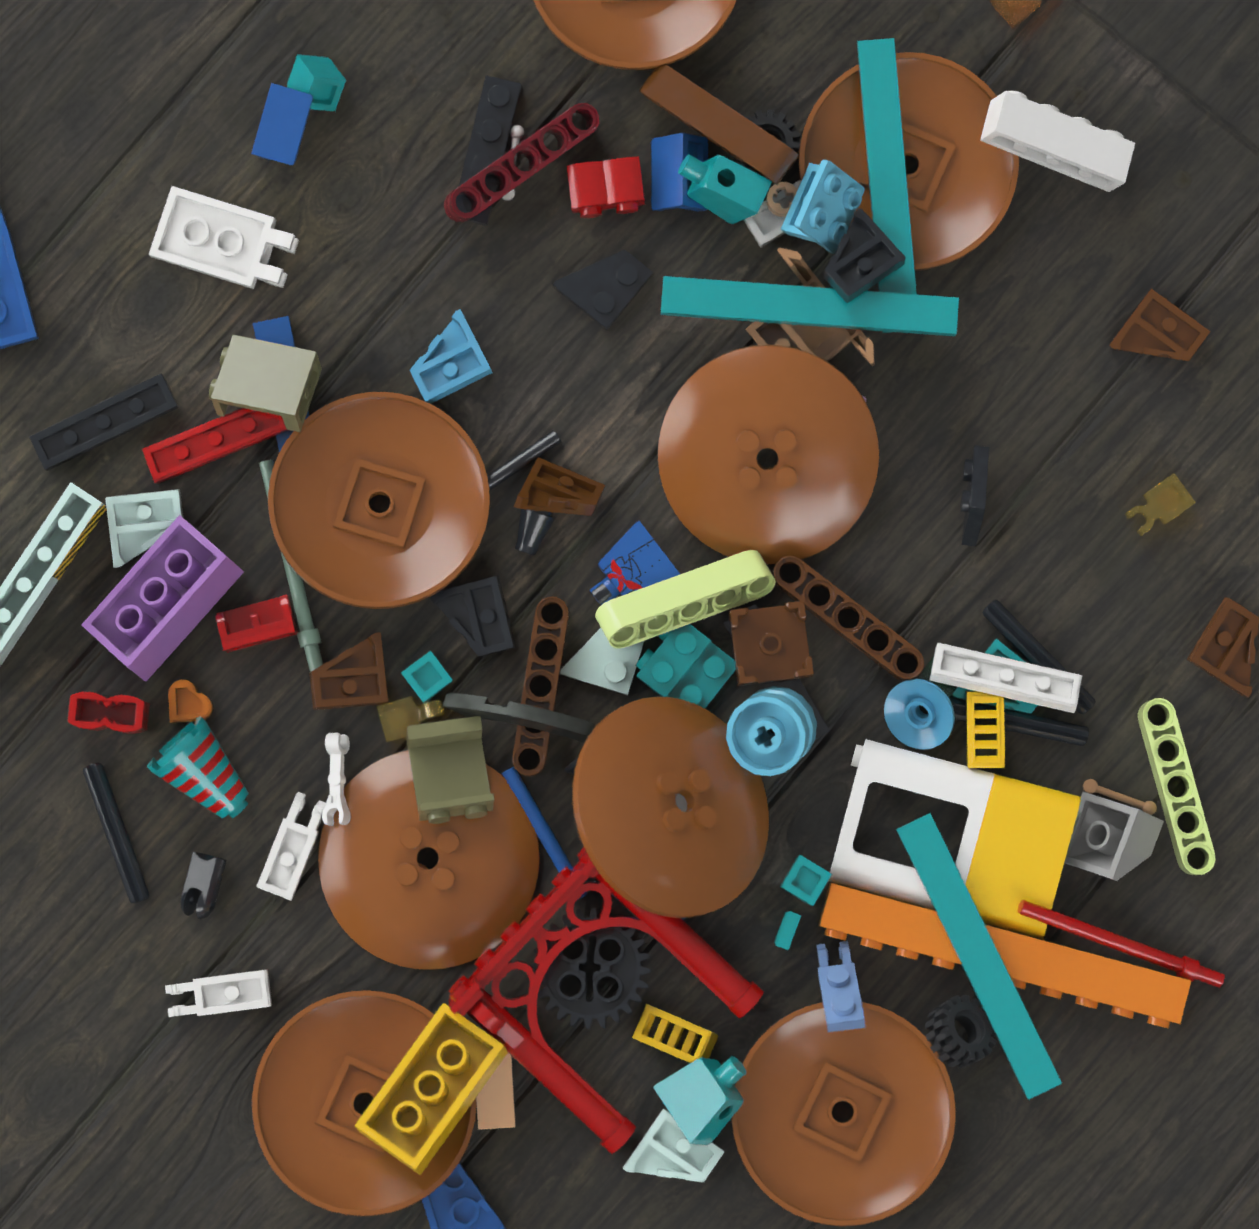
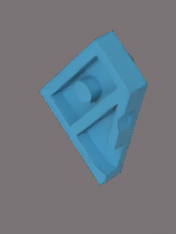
M461 309L455 311L451 316L452 321L441 335L437 334L430 343L427 353L419 357L410 369V373L425 402L429 404L492 373Z

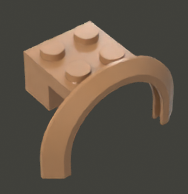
M783 248L777 249L783 260L803 283V286L825 288L798 252ZM753 322L746 328V331L758 345L794 347L810 352L827 362L852 343L871 366L875 365L874 344L860 329Z

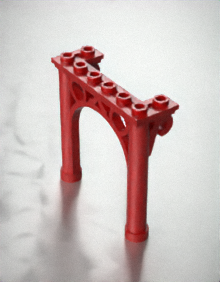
M583 847L577 854L580 861L571 870L566 866L556 875L551 882L555 887L546 897L539 894L525 909L529 915L520 924L514 921L500 935L503 942L494 952L488 948L476 960L474 965L478 969L469 978L463 975L449 989L451 994L448 1000L449 1009L454 1014L459 1012L464 1016L467 1013L490 1036L502 1043L507 1052L601 1139L600 1144L613 1154L631 1137L636 1126L612 1106L548 1045L538 1025L537 998L540 985L549 966L559 953L573 941L592 931L607 927H630L646 932L658 940L722 1000L738 1018L743 1017L755 1006L764 991L754 981L748 982L682 918L658 915L642 909L625 899L605 881L589 858L585 847ZM591 876L592 878L595 877L599 882L585 881ZM593 890L599 892L604 900L600 917L589 920L578 918L573 910L576 900L586 891ZM613 894L637 918L609 916L612 906L610 895ZM565 902L567 917L572 924L577 925L570 931L567 925L557 930L543 927ZM532 937L538 946L537 954L533 959L538 964L535 972L531 965L524 961H510ZM546 940L556 941L547 951ZM515 969L526 972L529 976L527 994L512 999L506 998L501 994L499 984L506 977L507 973ZM491 980L492 995L484 989ZM527 1004L530 1031L504 1007L515 1008Z

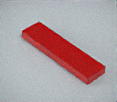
M241 408L145 447L142 451L154 483L159 484L288 430L280 415Z

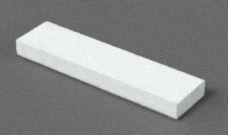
M937 643L930 674V681L1074 713L1077 708L1082 675L942 643Z

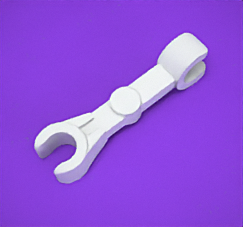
M329 733L325 737V747L330 755V774L328 776L330 795L323 810L322 818L323 822L329 826L334 825L333 817L337 810L339 811V824L347 825L351 818V813L344 796V784L346 783L344 754L348 753L350 742L347 735H340V733Z

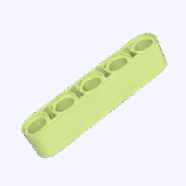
M747 550L609 600L598 608L595 617L610 645L613 648L621 649L762 598L773 590L776 581L761 554L756 550Z
M1155 698L1140 707L1138 722L1177 863L1180 869L1187 874L1203 875L1214 867V848L1176 711L1168 700ZM1153 705L1160 706L1165 712V721L1160 726L1152 724L1148 719V711ZM1162 741L1170 742L1175 748V756L1169 762L1162 760L1158 755V746ZM1174 776L1181 778L1185 784V791L1180 797H1174L1168 791V782ZM1184 812L1190 813L1195 820L1194 829L1189 833L1182 832L1177 823L1178 817ZM1193 848L1200 849L1205 855L1204 864L1198 869L1192 868L1187 860L1188 853Z

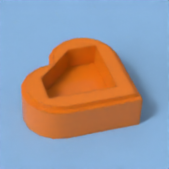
M178 680L169 688L170 723L196 722V718L199 716L204 720L210 717L213 709L212 701L208 696L198 693L193 683L188 680Z

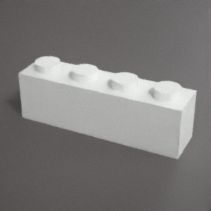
M1004 91L990 101L980 139L982 142L1107 192L1126 182L1135 146L1134 142L1124 139L1123 135L1117 131L1102 130L1092 126L1091 122L1085 118L1070 117L1060 113L1059 109L1053 105L1038 104L1030 101L1026 95L1018 91Z

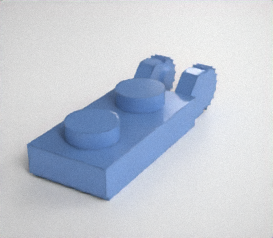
M848 941L839 942L838 951L842 964L828 966L829 956L825 944L816 945L819 962L818 979L828 1032L865 1028L855 964L851 963Z

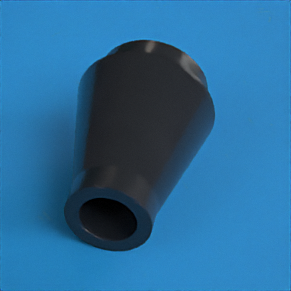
M521 509L515 549L536 555L539 545L556 519L553 516L554 512Z

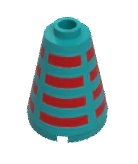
M201 716L196 718L195 724L192 721L160 749L159 752L163 755L161 759L157 761L153 757L147 765V768L153 774L221 818L227 815L234 818L248 805V802L245 800L249 794L209 725Z

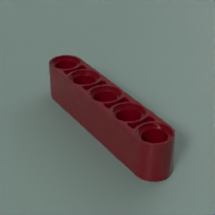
M578 103L563 112L450 192L444 201L446 215L456 222H465L478 215L592 134L599 125L597 110L588 103ZM574 113H579L585 117L587 124L585 130H579L574 126L572 122ZM545 133L556 137L558 141L556 151H551L545 147L543 143ZM516 154H522L528 159V171H521L515 166L514 157ZM487 174L495 175L499 179L500 189L498 192L490 191L486 187L485 178ZM457 195H464L470 200L471 210L469 213L461 212L457 208Z

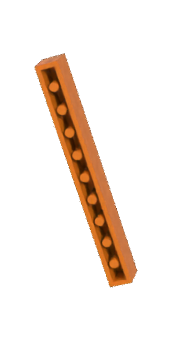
M829 883L818 926L826 928L824 935L846 941L847 934L862 938L860 945L877 950H882L883 943L898 947L896 955L918 960L919 953L933 957V965L951 970L954 969L955 963L961 964L936 911ZM985 925L1015 987L1025 990L1026 983L1041 986L1039 994L1061 999L1063 992L1077 996L1076 1004L1097 1009L1098 1002L1113 1006L1111 1013L1133 1019L1134 1012L1148 1015L1147 1023L1168 1029L1170 1022L1181 1023L1191 980Z

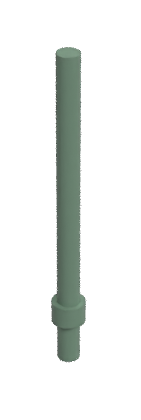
M273 460L259 463L267 498L274 466ZM281 553L300 629L297 637L300 648L305 650L311 673L323 665L318 645L322 642L318 628L314 629L303 580L292 569Z

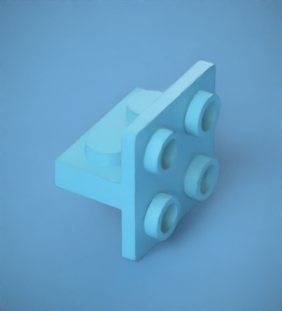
M823 159L820 165L809 163L781 230L787 235L816 242L828 252L835 254L843 235L848 231L857 208L861 204L865 188L831 161Z

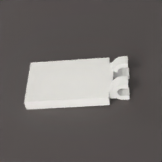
M172 186L149 255L152 258L254 289L257 279L283 288L287 273H284V270L268 265L273 247L295 254L299 240L295 238L294 234L274 229L277 221L274 217Z

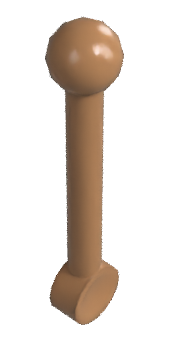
M1088 779L1083 783V790L1086 793L1092 794L1096 792L1138 807L1150 815H1153L1157 810V806L1153 801L1143 802L1101 787L1093 779Z

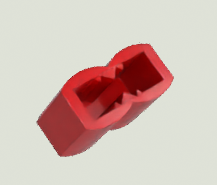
M625 157L567 165L572 212L580 213L581 218L599 217L602 215V210L616 209L617 214L634 213L638 211V206L645 205L639 157Z
M79 692L70 695L68 722L76 727L97 731L110 728L128 734L141 733L148 729L150 704L129 695H117L108 698L93 692Z

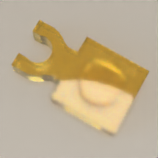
M1173 473L1143 495L1148 503L1147 505L1133 507L1125 513V516L1128 520L1135 514H1141L1145 517V525L1137 530L1138 534L1142 536L1153 527L1157 518L1165 525L1196 502L1175 473Z

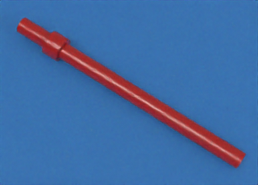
M1021 900L1018 906V914L1175 971L1176 975L1180 978L1191 980V982L1196 979L1218 988L1224 982L1225 975L1223 973L1201 966L1200 962L1187 956L1180 958L1026 900Z

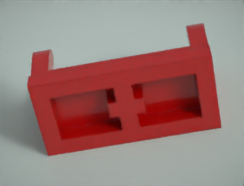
M288 595L219 612L215 616L223 651L227 653L293 636L298 633Z

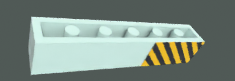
M70 483L0 586V666L107 510L106 505L73 483Z

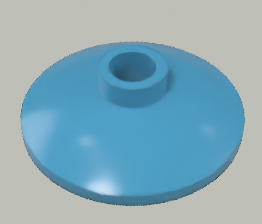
M922 679L902 681L889 692L885 700L884 716L888 728L899 741L909 747L923 750L935 748L941 745L953 730L955 714L952 703L943 690L929 681ZM919 705L925 707L928 714L922 713Z

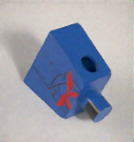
M637 521L599 561L598 567L606 578L592 587L590 592L598 603L602 605L618 595L623 596L678 576L680 573L642 523Z

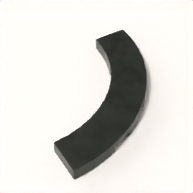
M449 693L446 694L443 704L444 707L465 717L480 716L481 719L521 725L561 735L585 743L589 734L593 731L592 722L511 701L508 702V705L501 706L488 702V697Z

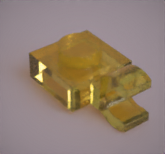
M411 696L377 706L386 742L405 738L407 726L421 724L420 721L445 715L442 701L439 699L416 706L414 697Z

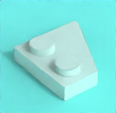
M180 489L105 498L113 567H121L149 549L179 515L183 517Z
M600 628L561 669L560 675L628 695L636 670L635 665L639 660L644 641L621 649L613 648Z
M662 1109L623 1166V1169L632 1173L637 1172L704 1183L725 1151L713 1142L708 1146L690 1144L671 1114Z

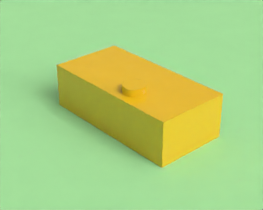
M443 1003L358 1120L355 1127L364 1136L421 1175L508 1052L505 1046L459 1013L454 1014L449 1009V1006Z

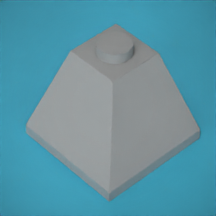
M1083 792L1064 863L1117 881L1151 856L1164 821L1139 809Z

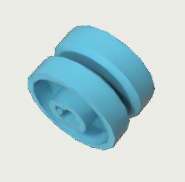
M771 686L758 690L733 711L727 723L726 740L731 755L741 767L753 774L774 776L785 773L809 752L816 739L817 722L812 707L802 695L789 688Z

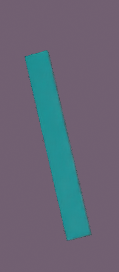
M894 38L858 41L857 51L872 221L906 257L905 265L878 282V292L917 295Z
M663 276L661 315L956 336L959 298L865 291L849 303H846L833 288Z
M931 813L896 829L1026 1098L1029 1100L1062 1084Z

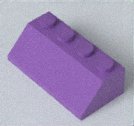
M179 515L82 623V626L127 668L144 681H147L244 571Z

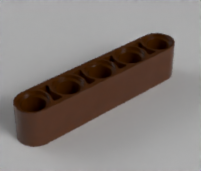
M666 64L654 68L639 90L641 94L763 177L771 180L775 185L780 183L799 156L779 139Z
M786 556L776 563L773 576L776 581L775 585L796 602L804 601L806 610L900 681L914 679L922 672L924 658L917 648L801 559L795 556ZM787 564L796 566L800 573L799 580L792 584L784 582L779 575V570L782 566ZM812 588H824L828 592L829 601L823 606L812 604L808 597L809 591ZM851 609L857 614L858 623L854 628H844L839 624L838 614L841 610ZM878 631L886 636L887 646L884 650L874 651L868 646L867 637L871 632ZM909 654L913 656L916 661V668L913 673L905 674L898 669L896 663L899 655Z
M555 596L542 599L535 610L521 704L555 711L569 622V610L566 603ZM555 604L563 611L562 619L555 624L546 623L542 618L543 609L548 605ZM543 641H551L557 646L556 656L551 660H542L536 654L537 646ZM538 677H545L551 682V691L544 697H537L531 692V683ZM517 725L512 757L513 765L520 774L531 777L540 774L544 770L549 750L550 732L541 731L533 734L528 732L525 726ZM527 749L537 751L540 756L539 765L533 770L523 769L519 763L521 753Z

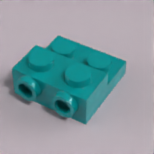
M691 624L659 635L658 637L663 640V643L655 653L648 649L635 665L640 669L636 677L661 697L678 698L706 708L735 672V660L713 644L709 638Z

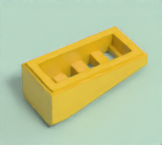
M966 691L967 767L1005 768L1004 697L978 691ZM974 703H996V710H974ZM975 718H996V725H975ZM996 733V740H975V734ZM975 749H996V755H975Z
M646 1004L632 1038L692 1063L699 1058L709 1059L718 1034ZM657 1016L662 1019L652 1039L648 1037V1034ZM671 1022L675 1026L667 1044H664L662 1040ZM685 1028L689 1032L680 1051L676 1049V1046ZM699 1034L702 1038L694 1056H692L690 1053Z

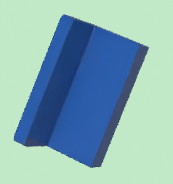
M271 83L251 154L267 160H274L291 166L294 165L312 106L313 96Z
M678 133L652 139V210L662 211L674 208L697 212L708 210L687 195L692 181L678 174L679 167L688 154L702 162L708 160L707 138L687 133Z

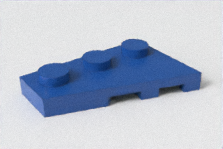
M460 1162L441 1186L422 1199L431 1229H507Z

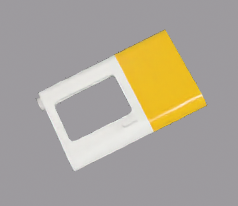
M865 739L864 746L856 744L851 766L858 768L830 870L832 875L828 881L935 910L915 868L858 853L853 848V842L867 789L872 782L964 805L968 808L969 814L955 865L983 922L988 925L1043 939L1047 924L1018 914V906L1021 900H1026L1052 910L1081 797L983 770L968 768L964 765Z

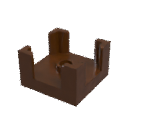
M804 601L789 602L782 606L751 610L749 608L730 610L729 620L738 686L807 678L814 675L812 657L809 655Z

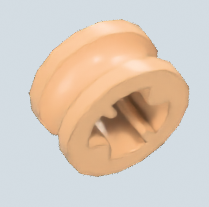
M780 182L778 185L774 184L769 189L766 204L772 214L778 217H786L792 202L789 201V207L783 209L780 203L773 202V197L777 198V191L784 190L786 196H792L794 199L797 188L791 183Z

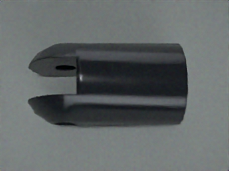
M192 852L180 899L181 909L186 916H190L196 909V915L201 920L213 912L226 859Z

